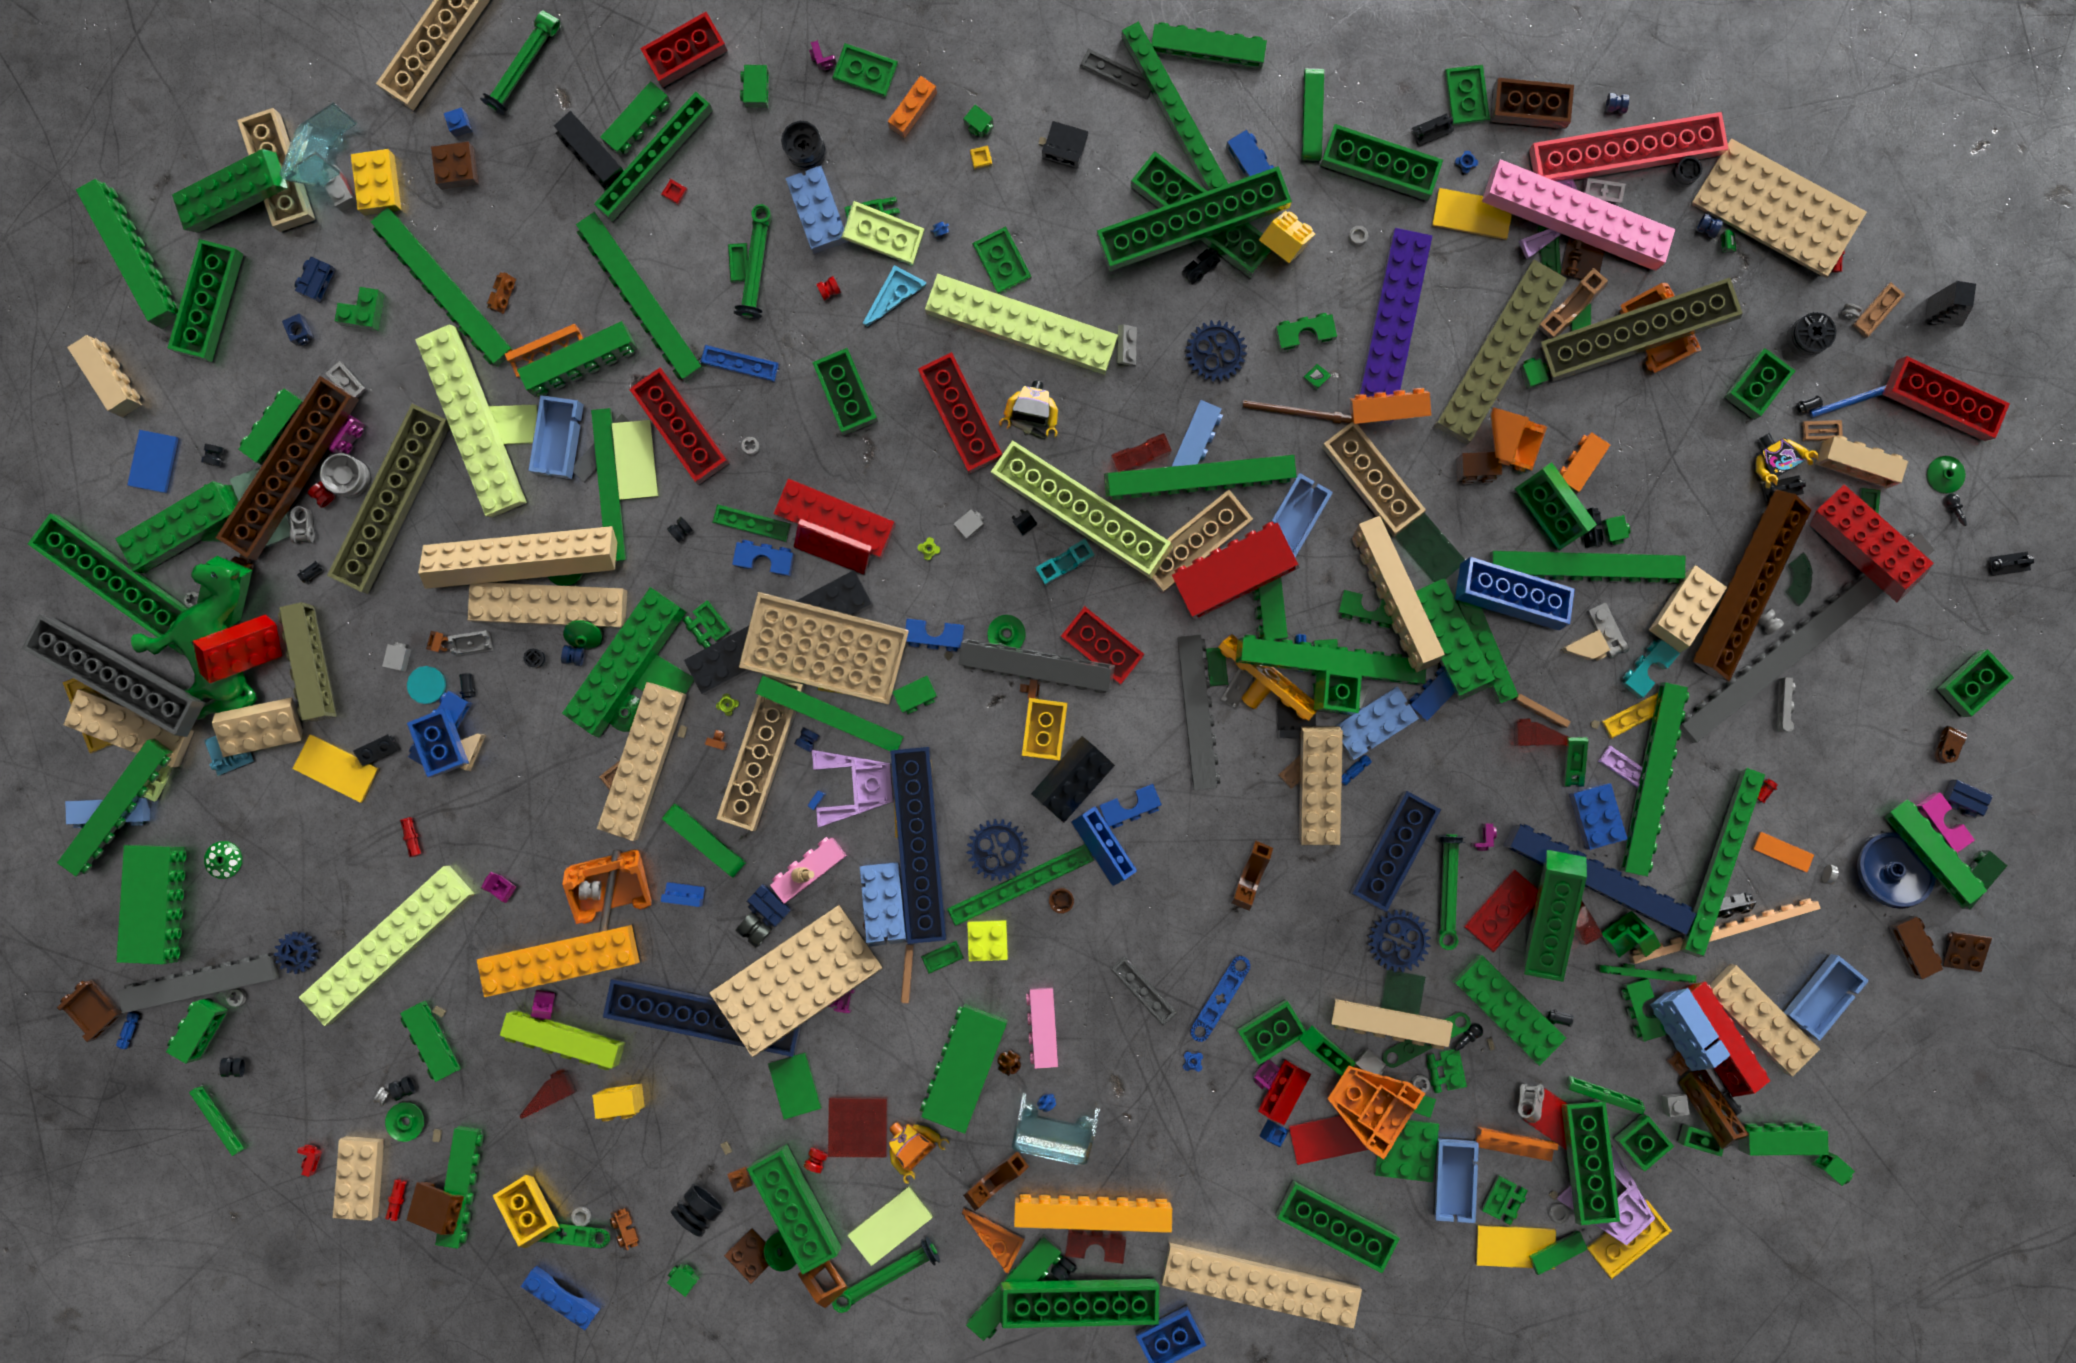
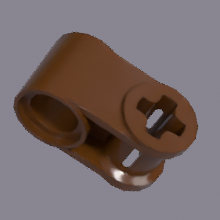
M1947 725L1941 733L1940 741L1934 753L1936 761L1940 764L1957 761L1962 746L1966 741L1967 733Z

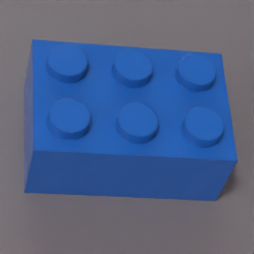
M448 709L438 710L407 723L427 777L434 778L469 764Z
M1611 783L1569 794L1585 850H1592L1627 840Z
M1188 1306L1159 1319V1325H1148L1135 1332L1136 1338L1149 1363H1174L1206 1346L1205 1340Z

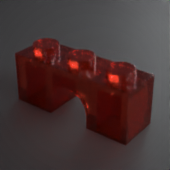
M1165 433L1146 440L1145 443L1130 449L1126 448L1112 454L1111 461L1116 472L1130 471L1171 454L1172 450Z
M1068 1229L1065 1256L1085 1259L1086 1249L1090 1245L1097 1244L1104 1249L1105 1262L1123 1264L1126 1237H1122L1123 1234L1111 1232V1235L1103 1234L1101 1230L1085 1232L1082 1229Z

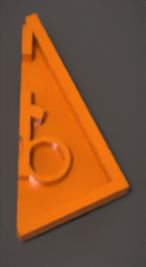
M964 1208L962 1214L965 1216V1219L977 1232V1235L1003 1267V1270L1008 1273L1025 1238Z

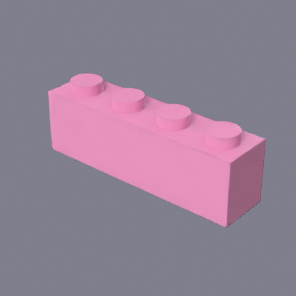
M824 838L818 843L819 848L815 851L810 849L803 855L804 859L801 862H793L787 867L788 872L784 875L779 873L772 879L773 883L770 886L783 903H787L847 856L834 838ZM805 867L814 872V877L806 883H796L792 880L791 873L795 868Z
M1053 988L1030 989V994H1026L1027 1006L1031 1005V1013H1027L1028 1025H1032V1033H1029V1044H1033L1034 1052H1030V1062L1035 1065V1069L1058 1067Z

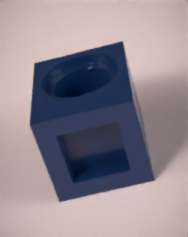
M296 314L282 321L289 340L293 344L302 346L314 338L306 318L301 314ZM301 327V333L299 335H295L296 329Z

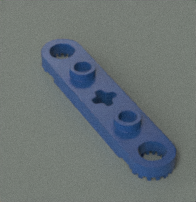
M1237 956L1231 961L1190 1029V1034L1194 1040L1198 1042L1205 1041L1215 1028L1250 970V962L1246 957ZM1239 960H1243L1246 963V968L1243 971H1237L1235 968V964ZM1224 994L1225 1002L1217 1004L1215 996ZM1198 1026H1202L1206 1030L1203 1037L1195 1035V1029Z

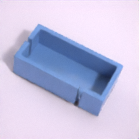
M822 166L805 171L806 175L804 176L802 173H798L785 178L813 254L849 242L841 238L844 226Z
M540 396L528 471L536 475L572 479L580 425L577 421L582 419L584 404L578 400Z
M1301 473L1298 474L1272 519L1274 524L1278 522L1295 557L1333 493L1320 484H1317L1312 489L1311 486L1315 481Z
M1398 686L1360 709L1358 714H1353L1335 725L1340 726L1343 731L1342 747L1351 761L1419 719L1410 704L1405 705L1407 699Z
M899 863L860 866L866 943L869 947L886 945V940L884 939L888 937L890 944L906 943L907 934Z
M1831 954L1786 1008L1784 1013L1812 1039L1820 1041L1854 1000L1855 996L1846 992L1859 994L1869 980L1839 955Z
M1689 988L1666 992L1651 1004L1655 1016L1659 1018L1665 1032L1671 1037L1676 1049L1681 1053L1686 1065L1692 1071L1715 1068L1730 1056L1721 1040L1705 1051L1704 1048L1719 1036Z
M1438 1139L1434 1212L1436 1221L1454 1222L1453 1215H1456L1457 1222L1476 1223L1478 1165L1476 1162H1478L1479 1149L1477 1141Z

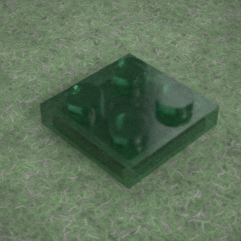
M1386 970L1380 1008L1419 1015L1426 977Z

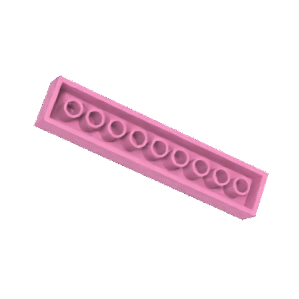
M1501 159L1491 170L1482 202L1574 239L1581 240L1584 243L1654 271H1657L1666 263L1675 229Z

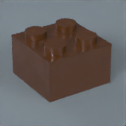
M469 141L431 146L435 184L441 190L479 185L475 150Z
M1495 452L1462 453L1456 458L1457 482L1462 481V484H1474V481H1481L1482 484L1493 483L1502 475V464L1498 463L1499 459L1496 458Z

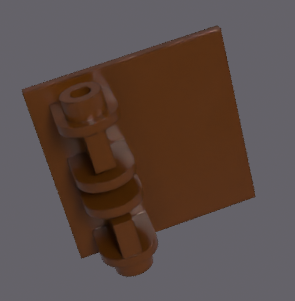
M1568 238L1561 275L1584 279L1593 268L1600 273L1605 251L1581 240Z
M1956 932L1948 933L1947 941H1950L1943 967L1982 972L1992 937Z
M752 1228L724 1255L750 1284L769 1266L764 1257L765 1241Z

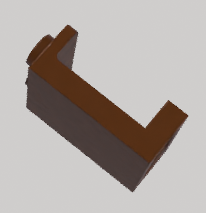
M93 980L81 981L74 987L75 991L71 995L67 994L60 1000L61 1004L57 1009L59 1011L64 1010L85 1033L82 1036L85 1041L90 1042L96 1040L123 1013Z
M417 1182L406 1221L440 1235L454 1234L464 1196L452 1195L437 1189L435 1184L431 1182Z

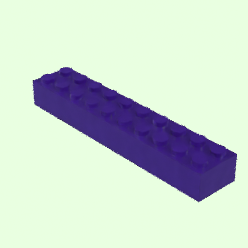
M1395 228L1392 232L1358 394H1366V397H1372L1374 393L1386 392V395L1393 394V391L1401 389L1433 235ZM1394 420L1377 421V422L1386 423V424H1390V425H1391Z

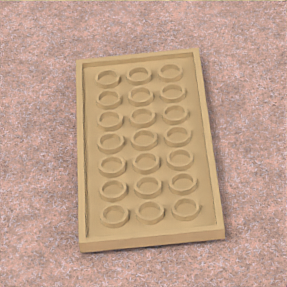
M1732 138L1728 143V150L1720 156L1691 204L1825 278L1829 276L1867 211Z
M758 592L739 667L889 704L909 631Z
M838 905L712 990L710 995L751 1056L755 1057L883 968L840 905Z

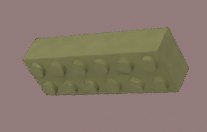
M301 602L279 607L280 613H278L280 623L283 624L284 631L282 632V637L287 644L286 657L291 663L290 676L295 683L293 691L299 703L297 708L299 717L302 718V721L310 722L337 717L314 606Z

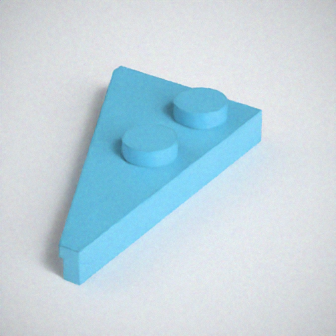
M894 265L863 321V325L868 327L924 288L927 283Z

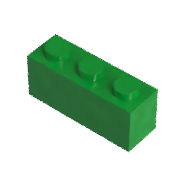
M1311 1026L1299 1039L1312 1054L1341 1076L1348 1066L1353 1067L1356 1064L1343 1049L1314 1026Z

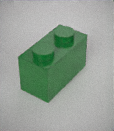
M744 65V71H741L740 74L741 83H743V90H740V101H743L745 108H768L769 70L767 65Z
M928 676L893 691L901 712H907L908 715L918 710L917 707L922 704L926 707L935 703L934 699L937 698V694Z
M1686 1124L1682 1125L1678 1143L1722 1157L1724 1149H1721L1711 1132Z
M1830 1152L1829 1155H1820L1812 1164L1826 1178L1841 1186L1849 1183L1853 1178L1852 1174L1855 1172L1841 1158Z

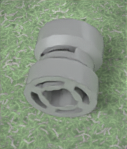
M1772 608L1763 613L1758 621L1760 625H1764L1765 632L1768 635L1784 625L1781 619L1775 617L1776 613Z
M584 881L579 884L580 900H586L587 898L600 900L601 881H594L593 883Z

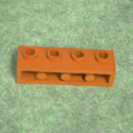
M1415 388L1413 392L1405 393V390H1396L1390 395H1386V392H1377L1372 397H1366V394L1355 395V398L1350 399L1351 419L1354 424L1432 416L1430 392L1424 391V388Z

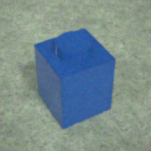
M462 107L444 113L448 129L454 137L473 132L468 115Z

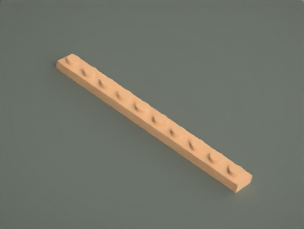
M1811 898L1799 901L1800 904L1796 906L1792 904L1781 906V910L1774 912V909L1762 912L1763 915L1759 917L1755 915L1744 917V921L1737 923V920L1725 923L1726 926L1722 928L1714 926L1709 942L1821 908L1818 901H1811ZM1676 937L1670 939V943L1663 945V942H1660L1661 946L1647 957L1638 949L1633 950L1634 954L1628 955L1630 963L1637 964L1680 951L1684 939Z

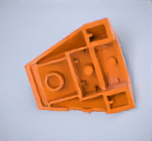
M1348 1066L1328 1097V1100L1364 1146L1384 1160L1426 1093L1409 1082Z

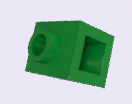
M976 104L963 118L964 125L968 127L967 130L974 136L978 135L982 138L984 134L988 135L994 127L993 118Z
M1535 358L1525 360L1524 364L1519 368L1527 389L1545 384L1549 380L1547 376L1548 368L1546 363L1542 362V359L1535 360Z
M1624 515L1601 521L1606 544L1611 542L1613 546L1623 544L1624 540L1629 538L1631 530L1629 523H1626Z
M681 1264L678 1268L674 1266L667 1275L670 1277L667 1284L686 1297L700 1277L694 1273L695 1270L687 1264L685 1266Z

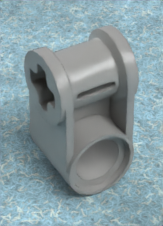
M300 506L293 508L290 514V537L292 543L296 544L299 541L313 543L315 533L312 511ZM304 511L305 518L300 521L299 513Z
M1522 1084L1520 1087L1518 1113L1530 1123H1536L1541 1118L1544 1099L1543 1085L1528 1086L1527 1084ZM1533 1108L1532 1113L1527 1115L1528 1110Z

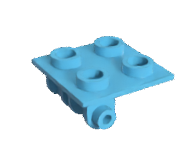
M216 736L204 740L212 760L210 767L212 770H216L218 776L254 762L251 752L223 757Z

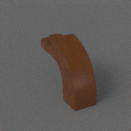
M1255 841L1238 879L1231 904L1250 911L1258 885L1270 861L1273 851L1272 847Z
M1017 1151L983 1175L963 1196L973 1210L976 1211L1002 1187L1018 1178L1029 1166Z

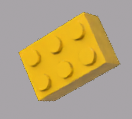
M389 149L351 154L358 211L364 216L380 214L387 207L393 212L401 211L395 155Z
M1285 211L1271 222L1259 241L1290 263L1303 252L1315 233L1312 232L1313 229L1309 225L1299 222L1295 214Z
M1029 698L1022 756L1060 761L1067 703Z
M642 1084L605 1088L592 1095L595 1119L601 1118L602 1122L611 1121L617 1116H621V1119L632 1118L633 1115H636L645 1107Z
M525 1175L493 1195L518 1247L528 1248L560 1228L532 1176Z

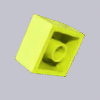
M1007 920L967 922L969 961L1008 960Z

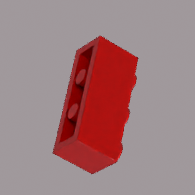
M1285 1060L1258 1112L1275 1122L1285 1125L1311 1073Z

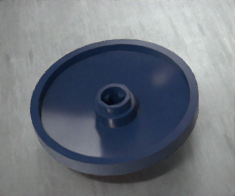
M1888 832L1877 835L1868 841L1860 851L1857 862L1859 879L1868 894L1879 903L1897 909L1910 908L1924 901L1933 891L1936 877L1898 833Z

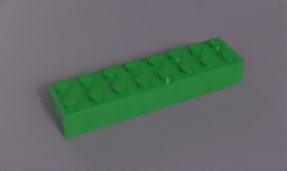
M1156 151L1153 152L1131 180V187L1158 208L1207 192V190ZM1250 223L1200 239L1249 278L1254 275L1272 251L1259 241L1263 233Z
M96 178L75 189L147 321L160 329L173 324L176 320L179 306L175 301H172L170 297L172 293L169 288L163 285L161 273L152 265L154 260L148 252H145L143 240L135 234L136 228L132 221L127 219L125 215L127 214L126 209L121 203H118L116 191L112 187L109 188L105 182L102 183Z
M650 587L562 714L591 735L599 738L682 620L686 611Z
M1156 1279L1001 1282L1000 1322L1002 1328L1159 1325V1284Z

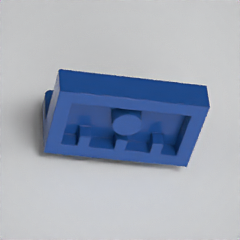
M667 882L665 894L661 896V902L701 907L703 906L705 887Z

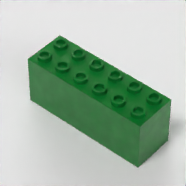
M124 845L117 963L169 964L175 963L179 959L180 948L178 943L182 934L179 927L183 916L181 901L184 898L182 882L185 879V871L183 870V864L186 861L185 847Z
M1547 850L1525 950V975L1564 982L1587 879L1586 857Z
M964 1004L963 1008L959 1006L954 1018L958 1020L956 1026H951L948 1038L951 1040L949 1044L945 1043L940 1055L944 1057L943 1061H938L933 1073L937 1075L936 1079H931L927 1089V1093L930 1095L928 1098H924L919 1110L923 1112L922 1118L964 1134L966 1133L1008 1021L968 1004Z
M785 1144L754 1161L747 1168V1171L802 1275L836 1257L841 1249V1245L788 1145Z

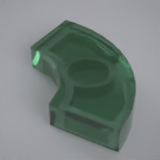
M1804 552L1788 564L1792 580L1785 592L1797 606H1800L1806 600L1812 588L1813 570Z

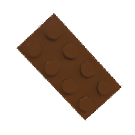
M1498 78L1493 89L1491 122L1566 129L1571 123L1574 85Z

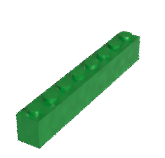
M695 91L594 203L596 208L613 222L713 111L710 103Z
M155 738L147 740L57 863L75 877L87 874L92 868L91 863L93 860L98 859L104 850L102 848L104 845L109 844L115 837L113 834L115 830L121 828L126 822V819H124L126 815L132 813L137 807L136 802L138 799L146 795L149 790L147 788L149 784L154 783L158 779L160 769L169 764L173 751Z

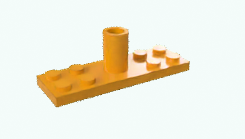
M1231 634L1218 648L1221 649V653L1225 657L1232 658L1236 662L1238 638ZM1236 663L1240 669L1248 671L1256 678L1241 697L1249 707L1257 709L1270 691H1272L1281 698L1284 705L1291 706L1296 710L1297 715L1302 719L1309 721L1317 712L1314 711V700L1274 667Z

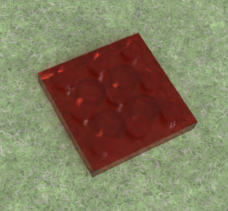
M829 1097L828 1157L886 1158L887 1098Z

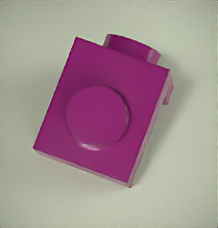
M818 40L811 42L810 56L812 61L816 60L818 69L828 70L833 68V65L837 64L834 55L823 58Z
M1492 823L1482 824L1483 843H1471L1472 847H1477V851H1489L1488 847H1494L1497 830L1496 827H1493Z
M490 872L485 878L481 889L490 892L500 901L507 903L516 886L503 876Z
M535 991L531 1017H535L538 1020L551 1018L555 997L554 992Z
M1270 1059L1266 1060L1253 1074L1254 1078H1256L1254 1082L1262 1090L1264 1087L1269 1090L1280 1068Z

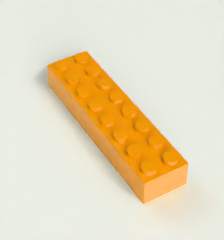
M632 925L476 959L484 997L640 963Z
M1020 1194L1019 1197L1015 1198L1014 1227L1172 1233V1206L1170 1202H1167V1199H1155V1202H1148L1146 1198H1136V1201H1128V1198L1118 1197L1117 1200H1109L1108 1197H1097V1200H1089L1088 1196H1078V1199H1070V1196L1060 1195L1058 1198H1050V1195H1039V1198H1031L1029 1194Z

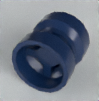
M1609 93L1606 100V112L1613 113L1618 110L1619 113L1626 114L1629 106V95L1622 94L1619 97L1615 93Z
M1705 213L1696 231L1700 233L1705 232L1709 237L1715 238L1721 229L1723 221L1719 219L1714 220Z
M564 645L561 663H573L575 666L581 667L584 661L585 649L580 647L575 649Z
M803 727L800 731V737L796 739L794 744L811 752L814 748V742L818 740L820 735Z

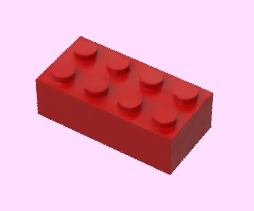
M707 12L700 14L640 48L662 88L728 51Z
M1085 606L1060 637L1087 660L1115 665L1113 680L1119 685L1124 682L1145 655Z
M266 614L193 641L199 673L209 683L282 657L277 625Z

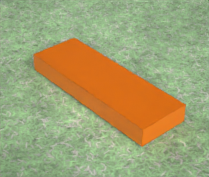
M1763 832L1758 833L1752 847L1754 851L1803 872H1808L1814 857L1812 853Z

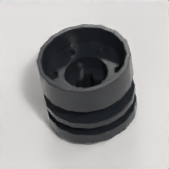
M800 120L792 122L782 133V148L794 166L799 169L808 170L815 168L822 162L825 157L826 147L815 125L808 121Z
M1821 312L1808 313L1794 322L1788 329L1786 336L1787 345L1799 357H1814L1833 344L1836 339L1837 330L1835 323L1828 315Z
M692 1184L684 1194L687 1202L679 1200L677 1206L672 1208L671 1214L684 1229L698 1237H702L705 1229L710 1227L707 1219L715 1221L724 1209L708 1191L696 1184Z

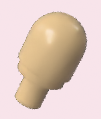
M805 867L795 868L791 873V878L796 883H806L814 877V872Z

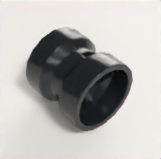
M205 444V455L202 456L201 463L220 467V457L224 452V448Z
M682 517L677 519V525H670L667 528L678 543L684 539L685 533L690 534L694 531Z
M532 648L524 653L523 659L527 666L538 669L545 665L546 655L541 650Z
M222 1058L219 1067L220 1076L229 1077L234 1075V1077H243L245 1073L244 1058H236L235 1060Z
M406 1076L401 1078L399 1082L389 1083V1091L392 1098L398 1101L403 1099L405 1095L410 1096L414 1094L415 1086L412 1079Z
M1062 1255L1059 1264L1051 1269V1273L1060 1281H1068L1070 1273H1074L1078 1267L1070 1259Z

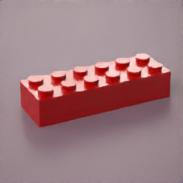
M951 352L918 368L919 375L968 474L998 461L1003 454L953 353Z
M1908 356L1896 361L1882 394L1983 441L1996 438L2010 403Z
M661 367L629 389L698 485L729 464Z
M789 478L773 513L776 517L798 525L799 520L802 519L872 546L870 555L882 559L896 526L895 521Z
M1706 981L1682 987L1681 989L1689 988L1719 1036L1704 1048L1705 1051L1721 1040L1730 1053V1056L1714 1069L1731 1096L1750 1095L1758 1092L1770 1082V1079L1765 1069L1757 1061L1755 1054L1746 1044L1744 1037L1734 1026L1733 1020L1723 1009L1722 1003L1717 1000L1712 988Z

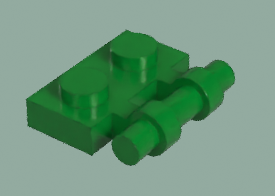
M708 600L692 611L697 617L692 621L687 616L682 620L686 624V629L693 633L697 639L696 642L699 646L702 645L704 649L711 646L708 641L710 637L715 642H718L732 631ZM702 624L707 632L702 634L697 626Z
M1459 1050L1440 1051V1060H1435L1434 1053L1427 1054L1428 1062L1426 1064L1427 1069H1430V1084L1433 1086L1434 1093L1442 1092L1441 1084L1444 1083L1448 1091L1467 1087ZM1442 1066L1444 1077H1439L1437 1067Z
M1498 1175L1481 1210L1499 1220L1504 1213L1507 1215L1504 1222L1511 1225L1513 1220L1517 1219V1212L1521 1204H1524L1528 1190L1521 1187L1519 1192L1515 1193L1514 1190L1517 1185ZM1510 1198L1515 1199L1511 1208H1506Z

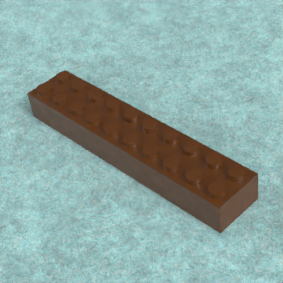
M319 376L216 538L244 557L257 560L359 399L330 380Z
M1776 489L1773 496H1771L1767 509L1762 514L1761 521L1744 552L1742 561L1737 566L1736 573L1728 585V590L1720 602L1718 611L1712 618L1711 625L1703 637V642L1696 652L1693 662L1710 676L1730 682L1811 513V509L1796 494Z

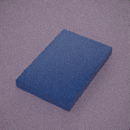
M139 430L127 485L167 493L179 438Z

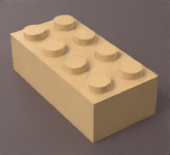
M86 335L67 347L107 411L124 417L142 406L138 400L140 399L139 394L135 389H131L129 378L124 373H121L119 370L120 364L114 357L110 356V349L105 342H100L97 338Z
M1836 435V437L1834 436L1822 442L1818 453L1819 460H1816L1815 464L1890 488L1902 483L1908 461L1902 459L1901 455H1889L1880 448L1871 449L1865 447L1866 444L1856 441L1853 443L1847 441V438L1844 436Z
M1695 565L1685 573V579L1680 581L1649 631L1681 653L1690 647L1727 587Z
M292 697L215 713L212 721L223 757L301 741L303 734Z
M347 1136L339 1139L333 1218L372 1221L378 1217L384 1139Z

